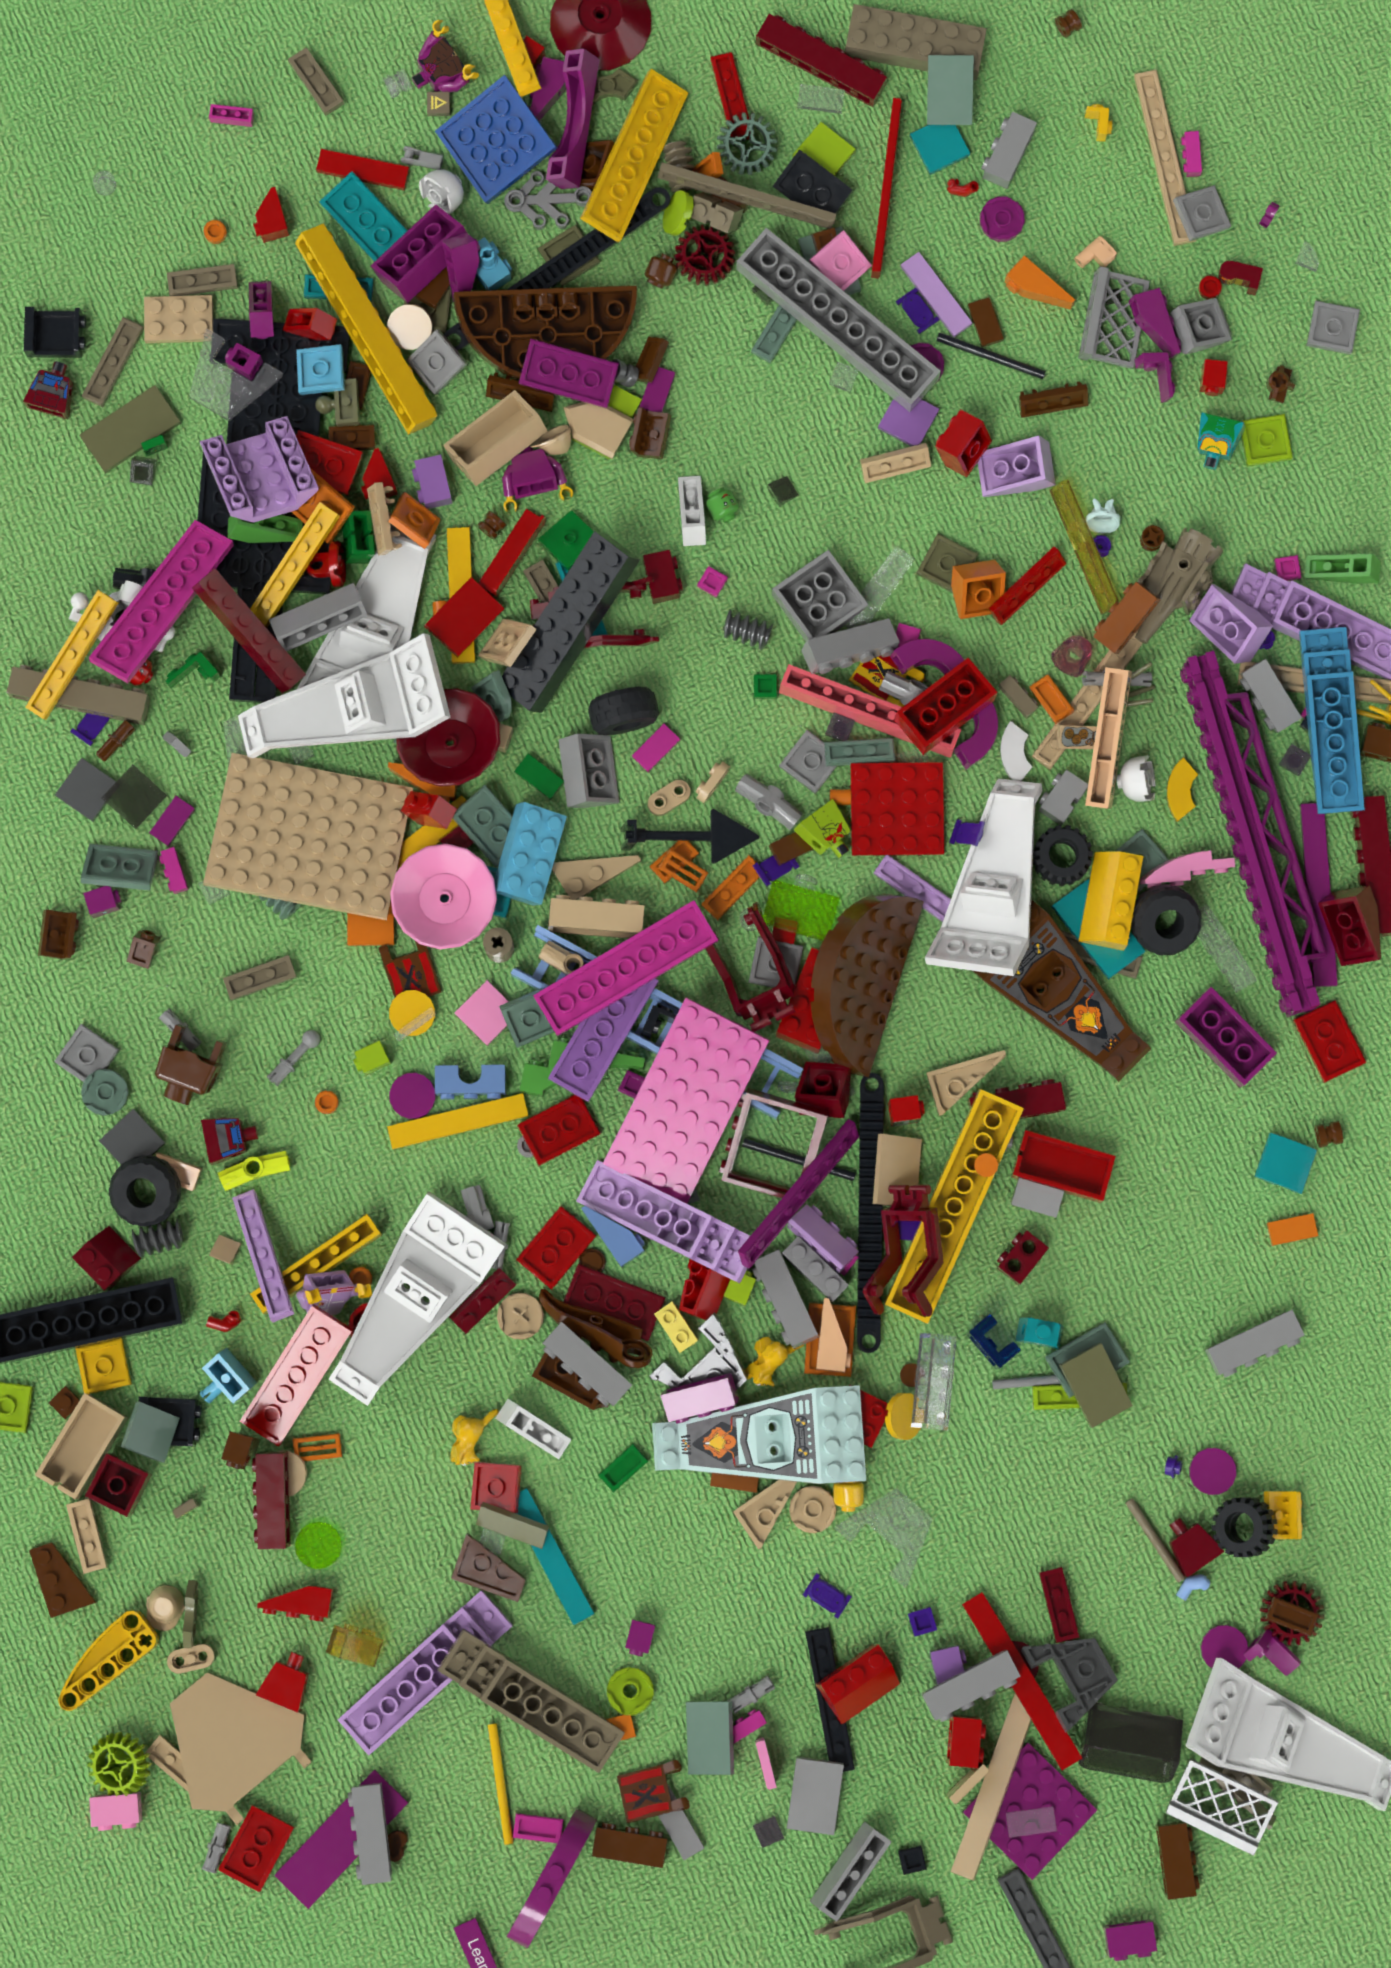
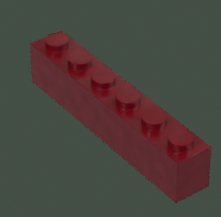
M769 13L756 35V45L871 107H874L886 86L887 77L881 70L866 66L859 58L847 56L842 49L827 45L818 36L812 37L808 35L803 28L788 24L779 15L773 16Z
M215 568L192 587L195 593L282 694L292 688L306 675Z
M1384 795L1363 797L1364 810L1350 811L1351 818H1355L1356 826L1353 827V839L1358 844V850H1355V860L1357 864H1360L1361 871L1358 873V884L1362 887H1371L1378 907L1380 937L1391 936V850Z

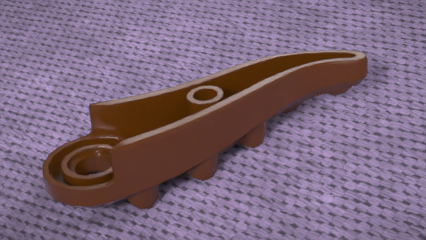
M546 1289L540 1290L539 1300L541 1305L558 1325L560 1322L564 1323L580 1339L582 1338L590 1342V1347L594 1351L602 1349L609 1353L610 1362L615 1363L619 1361L630 1368H641L650 1364L653 1352L651 1347L641 1340L643 1331L641 1328L606 1314L561 1302Z

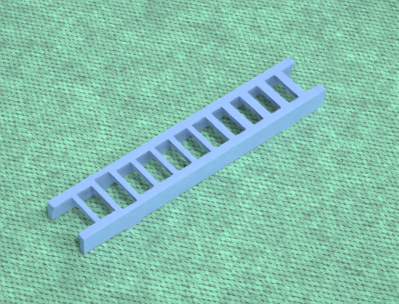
M539 925L535 928V937L546 943L551 941L568 952L579 955L585 964L597 958V956ZM541 960L533 976L518 968H513L511 976L536 990L540 988L545 989L549 985L542 982L541 979L547 971L549 964ZM572 962L567 968L573 971L577 963ZM561 972L556 982L565 977V973ZM655 988L649 998L653 1001L636 1032L630 1030L626 1039L657 1055L672 1023H666L657 1042L654 1043L641 1036L653 1005L657 1006L659 1003L673 1011V1014L677 1015L683 1003ZM765 1049L761 1059L775 1066L762 1092H768L779 1070L799 1079L803 1068ZM753 1099L751 1101V1107L775 1120L781 1112L767 1103Z

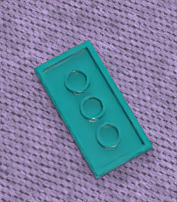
M352 171L319 201L323 208L374 262L408 231Z
M1089 879L1051 907L1077 940H1079ZM1131 932L1128 945L1124 951L1079 942L1108 980L1146 952Z

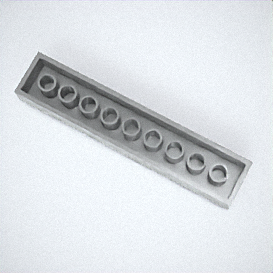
M765 228L737 260V271L907 411L911 412L939 380L941 371L769 229Z

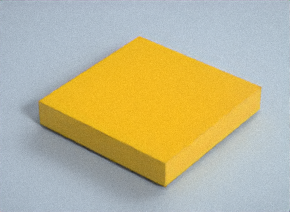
M122 1338L75 1348L84 1393L92 1394L132 1385Z

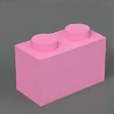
M133 1792V1794H128L127 1796L118 1795L116 1797L114 1794L112 1796L100 1795L89 1798L91 1827H98V1831L112 1830V1825L122 1824V1829L135 1828L136 1823L142 1821L141 1792Z

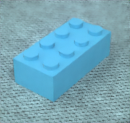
M526 802L516 804L494 879L496 894L532 906L542 905L567 816Z

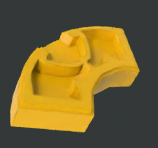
M1184 757L1172 770L1167 784L1166 797L1168 807L1177 822L1196 807L1191 799L1190 789L1192 782L1198 774Z

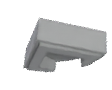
M168 731L164 734L163 740L173 746L183 757H187L191 753V750L176 736Z

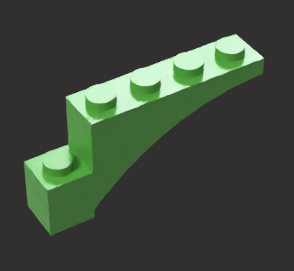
M559 1038V1041H553L548 1067H544L545 1063L531 1060L530 1064L525 1063L520 1093L543 1097L544 1092L557 1085L548 1080V1077L570 1039ZM628 1051L627 1055L617 1053L609 1068L644 1070L645 1058H641L642 1054Z

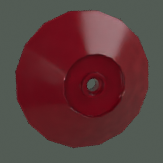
M555 0L550 11V32L557 49L564 56L568 50L586 49L600 59L598 70L610 71L630 63L644 49L651 33V11L646 0ZM599 13L604 14L603 18H597L596 16Z
M458 688L444 689L450 713L449 719L416 737L396 738L397 752L404 767L420 781L439 787L461 785L480 776L494 761L501 743L500 723L492 707L477 694ZM449 741H454L453 745H447Z

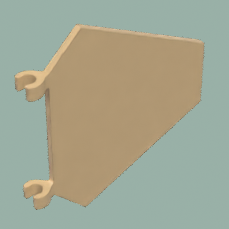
M208 1672L170 1703L192 1809L226 1812L233 1822L238 1825L244 1818L234 1805L292 1756L297 1759L304 1769L312 1763L301 1750L304 1724L303 1714L260 1698L255 1693Z

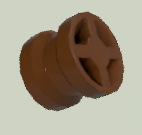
M1072 9L1066 11V15L1055 18V24L1061 35L1065 38L1069 37L1074 30L1079 31L1082 29L1081 21Z
M488 511L485 520L480 521L477 526L484 534L495 540L499 530L504 529L506 524L493 512Z
M1155 525L1146 527L1140 536L1142 548L1149 552L1157 551L1164 541L1163 530Z

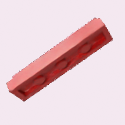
M528 509L524 511L478 582L489 594L498 598L545 525L544 515L539 517Z

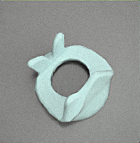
M1093 499L1094 508L1085 519L1090 531L1105 534L1117 530L1121 517L1115 511L1113 506L1114 500H1108L1105 503V508H1103L1097 499Z

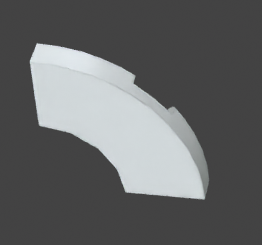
M1010 721L1001 739V760L1009 778L1015 781H1022L1032 769L1024 754V743L1028 734Z

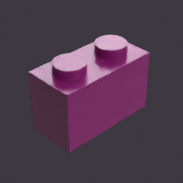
M1150 1919L1103 1926L1107 1955L1110 1958L1113 1957L1114 1961L1127 1960L1128 1955L1137 1954L1139 1958L1152 1956V1952L1157 1951L1154 1925Z

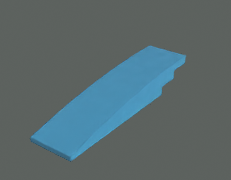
M1346 627L1299 631L1317 814L1364 810L1354 677L1351 671Z

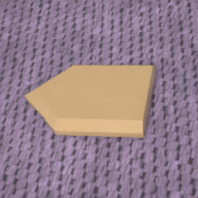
M580 402L563 407L571 429L572 438L611 459L614 458L634 419L610 406L605 409Z

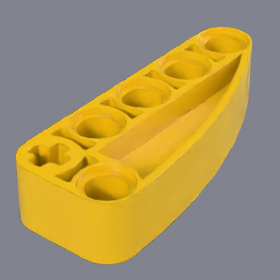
M131 1610L125 1612L85 1651L60 1693L58 1701L63 1710L72 1711L79 1708L156 1648L159 1643V1636L140 1611ZM131 1614L138 1618V1625L135 1628L127 1624V1618ZM143 1635H150L152 1637V1640H150L151 1645H143ZM126 1648L131 1649L134 1653V1657L130 1662L125 1661L122 1657V1653ZM106 1663L112 1664L115 1669L114 1674L110 1677L105 1675L103 1671ZM87 1678L95 1681L96 1686L93 1691H88L84 1686ZM68 1693H73L76 1696V1704L74 1706H69L66 1703L65 1698Z

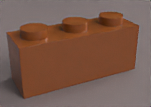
M1140 582L1130 583L1123 592L1124 598L1120 603L1116 601L1109 610V613H1111L1106 621L1101 620L1094 629L1096 633L1093 637L1114 654L1121 652L1161 601L1157 595Z

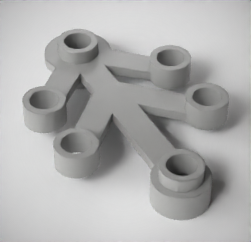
M535 171L520 190H511L506 194L504 199L506 208L511 212L521 211L533 222L535 229L542 230L546 227V218L543 215H537L528 205H538L555 220L558 228L564 229L569 224L568 216L560 213L551 204L576 203L581 207H585L592 192L588 187L581 186L574 193L551 194L557 186L548 182L537 195H528L535 186L539 187L544 183V175L540 171ZM535 176H540L541 180L539 182H535L533 178ZM580 196H587V200L581 201L579 199ZM519 199L520 203L514 205L512 204V200ZM560 218H564L566 222L564 224L558 223V220ZM541 219L544 222L542 225H537L535 223L536 220Z

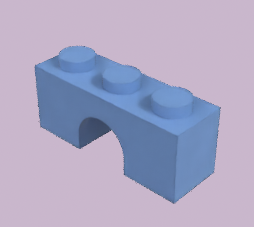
M458 1065L435 1066V1094L440 1096L441 1100H453L454 1096L463 1095L464 1099L468 1100L478 1099V1095H487V1099H501V1095H506V1066L481 1065V1077L472 1084L465 1083L460 1079V1068Z

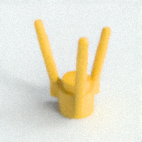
M1371 679L1370 683L1391 702V695ZM1390 704L1385 710L1372 705L1369 706L1370 710L1381 715L1356 709L1358 715L1383 721L1391 725Z

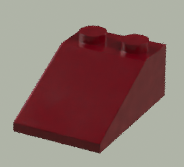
M1370 886L1332 892L1318 902L1341 966L1381 959L1378 907Z

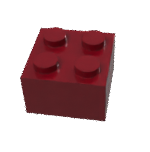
M106 1453L85 1497L126 1517H131L152 1474L111 1453Z

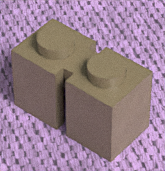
M702 192L694 195V207L691 218L704 224L710 223L711 227L725 233H730L738 229L744 209L727 201L721 203L722 199Z

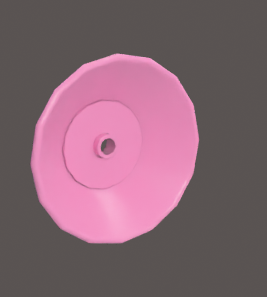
M451 844L426 846L409 856L396 872L390 892L393 915L403 932L421 945L440 950L461 947L477 938L492 920L497 902L495 881L485 862L470 850ZM442 895L449 896V900L445 903L441 902L440 898Z

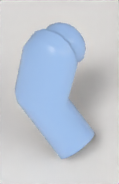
M1202 1574L1186 1577L1176 1596L1186 1601L1192 1590H1207L1210 1586V1580Z

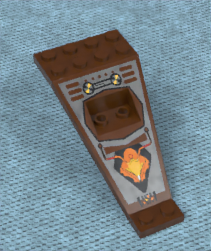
M1032 899L1029 947L1015 975L1009 976L972 971L988 986L1098 1064L1118 1082L1151 1050L1150 1046L1131 1030L1051 916ZM1057 972H1061L1059 976H1055ZM1042 988H1045L1042 993H1039Z

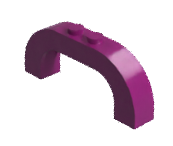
M918 639L907 642L895 649L890 655L902 675L920 665L936 667L946 675L964 661L955 649L943 642L932 639ZM993 702L973 717L974 731L972 737L953 751L965 770L978 763L994 744L998 731V717Z
M576 1807L529 1897L508 1932L507 1938L525 1948L529 1947L597 1821L596 1818Z

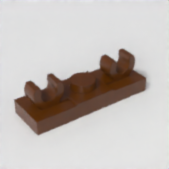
M496 372L493 376L489 375L486 397L502 400L516 390L532 408L552 412L555 394L518 384L519 381L510 380L508 375L506 379L498 377Z
M1080 381L1077 382V386L1069 387L1067 383L1065 388L1050 389L1038 393L1033 389L1032 394L1024 395L1022 391L1019 396L1021 418L1088 406V388L1086 384L1082 385Z

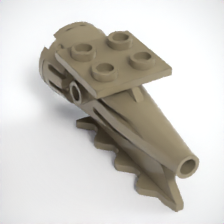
M1184 528L1175 549L1168 547L1164 541L1162 542L1158 553L1151 559L1146 572L1138 580V582L1142 583L1161 599L1140 626L1135 636L1138 641L1147 644L1175 609L1183 607L1187 615L1192 610L1195 611L1204 590L1207 592L1213 583L1211 566L1223 553L1219 545L1216 549L1211 545L1213 540L1194 529H1190L1187 532V528Z

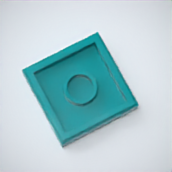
M927 125L911 133L909 136L929 175L970 156V151L956 125Z

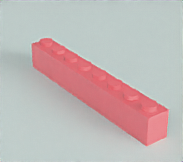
M788 664L780 684V694L913 744L894 721L896 712L902 707ZM961 729L954 731L930 751L951 758Z

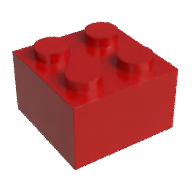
M960 409L958 414L950 420L949 427L944 434L938 437L935 447L946 467L967 478L991 444L992 439L982 420Z
M954 1715L950 1718L946 1763L949 1766L978 1768V1763H983L984 1749L980 1747V1740L985 1739L986 1724L982 1723L981 1718Z

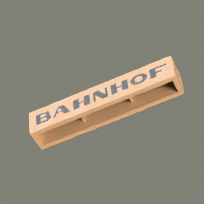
M1105 668L1086 806L1112 808L1132 671Z

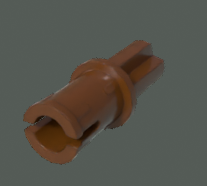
M124 720L112 735H108L109 739L96 752L97 757L102 761H106L118 747H123L122 744L136 729Z

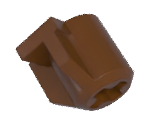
M1283 365L1277 366L1276 371L1269 376L1266 382V387L1270 392L1268 400L1284 403L1287 390L1293 391L1295 384L1290 382L1292 370L1285 368Z

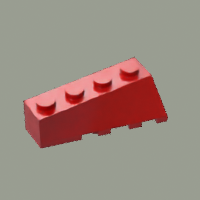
M689 1259L688 1269L690 1274L689 1279L685 1280L679 1310L706 1321L714 1312L717 1314L730 1279Z

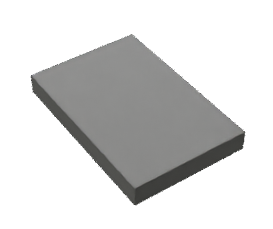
M796 1756L787 1829L834 1835L844 1763Z

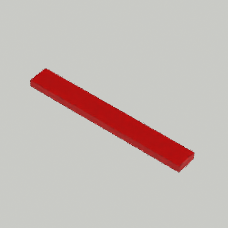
M893 98L871 273V278L879 279L882 267L902 104L901 98Z
M983 1592L963 1603L962 1606L992 1656L1003 1650L1008 1651L1020 1674V1677L1016 1679L1017 1683L1011 1687L1060 1769L1063 1771L1081 1760L1082 1756L1068 1733H1065L1053 1708Z

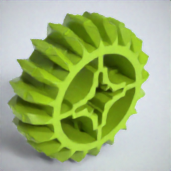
M117 1732L115 1735L109 1733L106 1735V1738H100L98 1743L93 1745L92 1750L94 1752H91L88 1756L92 1761L87 1765L93 1768V1771L88 1776H95L96 1780H94L93 1784H100V1791L103 1792L107 1789L108 1796L114 1794L116 1797L118 1795L127 1796L128 1794H133V1792L136 1793L140 1790V1786L146 1784L147 1780L145 1778L151 1773L146 1768H149L152 1763L146 1761L150 1753L144 1754L143 1749L146 1745L139 1746V1738L131 1740V1733H127L124 1736L122 1732ZM108 1751V1764L105 1765V1756ZM126 1763V1764L123 1765V1766H118V1765H117V1766H114V1767H113V1765H115V1764ZM133 1764V1765H134V1772H133L132 1778H130V1775H131L130 1768H131V1765Z

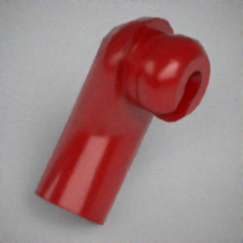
M950 179L947 182V191L952 195L967 197L979 189L976 181H971L965 185H959L958 179Z
M232 1310L222 1319L209 1316L206 1327L229 1332L241 1322L240 1313Z

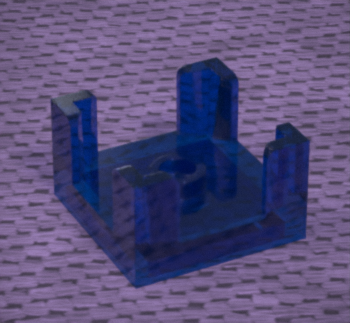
M989 1314L967 1332L966 1335L997 1370L1019 1353L1021 1349L1015 1342H1012L1000 1352L996 1350L998 1347L990 1337L986 1338L984 1336L997 1324L995 1318Z

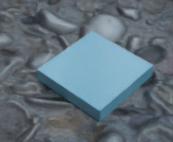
M341 344L296 349L298 393L300 395L345 390L343 347Z

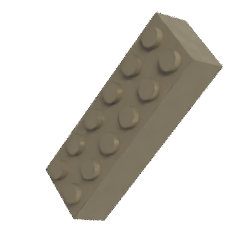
M854 4L845 53L851 58L856 57L862 60L927 72L928 55H974L973 80L977 81L987 28Z

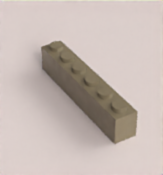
M20 665L19 668L12 667L6 693L10 698L29 701L48 670L43 669L42 672L33 671L34 668L27 665ZM73 676L55 705L58 708L145 725L150 697L142 689L132 688L130 691L123 689V686L110 683L109 686L100 685L101 682L95 679H87L86 682L78 680L77 676Z

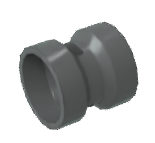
M618 359L613 360L612 362L619 364L614 382L628 388L632 387L638 379V368L631 364H625V362Z

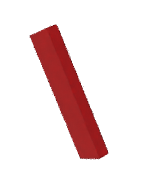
M732 52L710 57L726 121L730 120L734 124L733 116L737 115L739 120H742V113H746L747 120H749ZM740 126L734 129L730 137H743L747 126Z
M325 149L320 151L316 168L317 173L345 178L352 171L362 182L404 191L410 170L408 166Z
M1053 546L988 608L998 624L1003 625L1066 565L1059 549Z

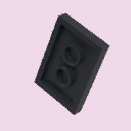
M800 149L773 185L775 189L791 201L835 214L840 211L854 192L849 186Z

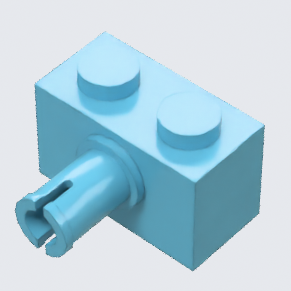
M484 237L478 241L480 252H478L479 265L476 277L486 291H493L512 280L510 273L512 268L505 259L502 261L497 255L499 250L492 241L489 243Z
M225 1348L202 1367L213 1382L202 1390L200 1395L203 1398L211 1393L205 1399L207 1403H211L223 1392L232 1403H235L254 1387L257 1382L234 1355Z

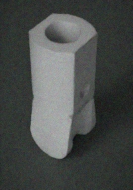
M405 146L403 149L405 154L401 158V162L404 164L439 170L442 167L443 155L409 146ZM413 155H418L419 159H413Z

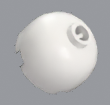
M444 169L433 170L419 181V190L422 198L427 197L432 203L428 205L430 209L437 205L446 213L451 214L462 203L464 195L462 182L452 172Z
M1148 755L1129 759L1122 766L1121 775H1117L1118 788H1122L1124 794L1130 800L1136 802L1152 801L1155 798V793H1151V787L1155 786V774L1152 761H1147Z

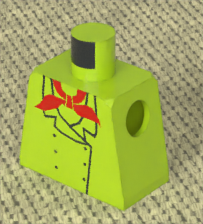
M833 799L793 829L820 855L831 848L835 855L841 858L849 851L842 839L850 833V828Z

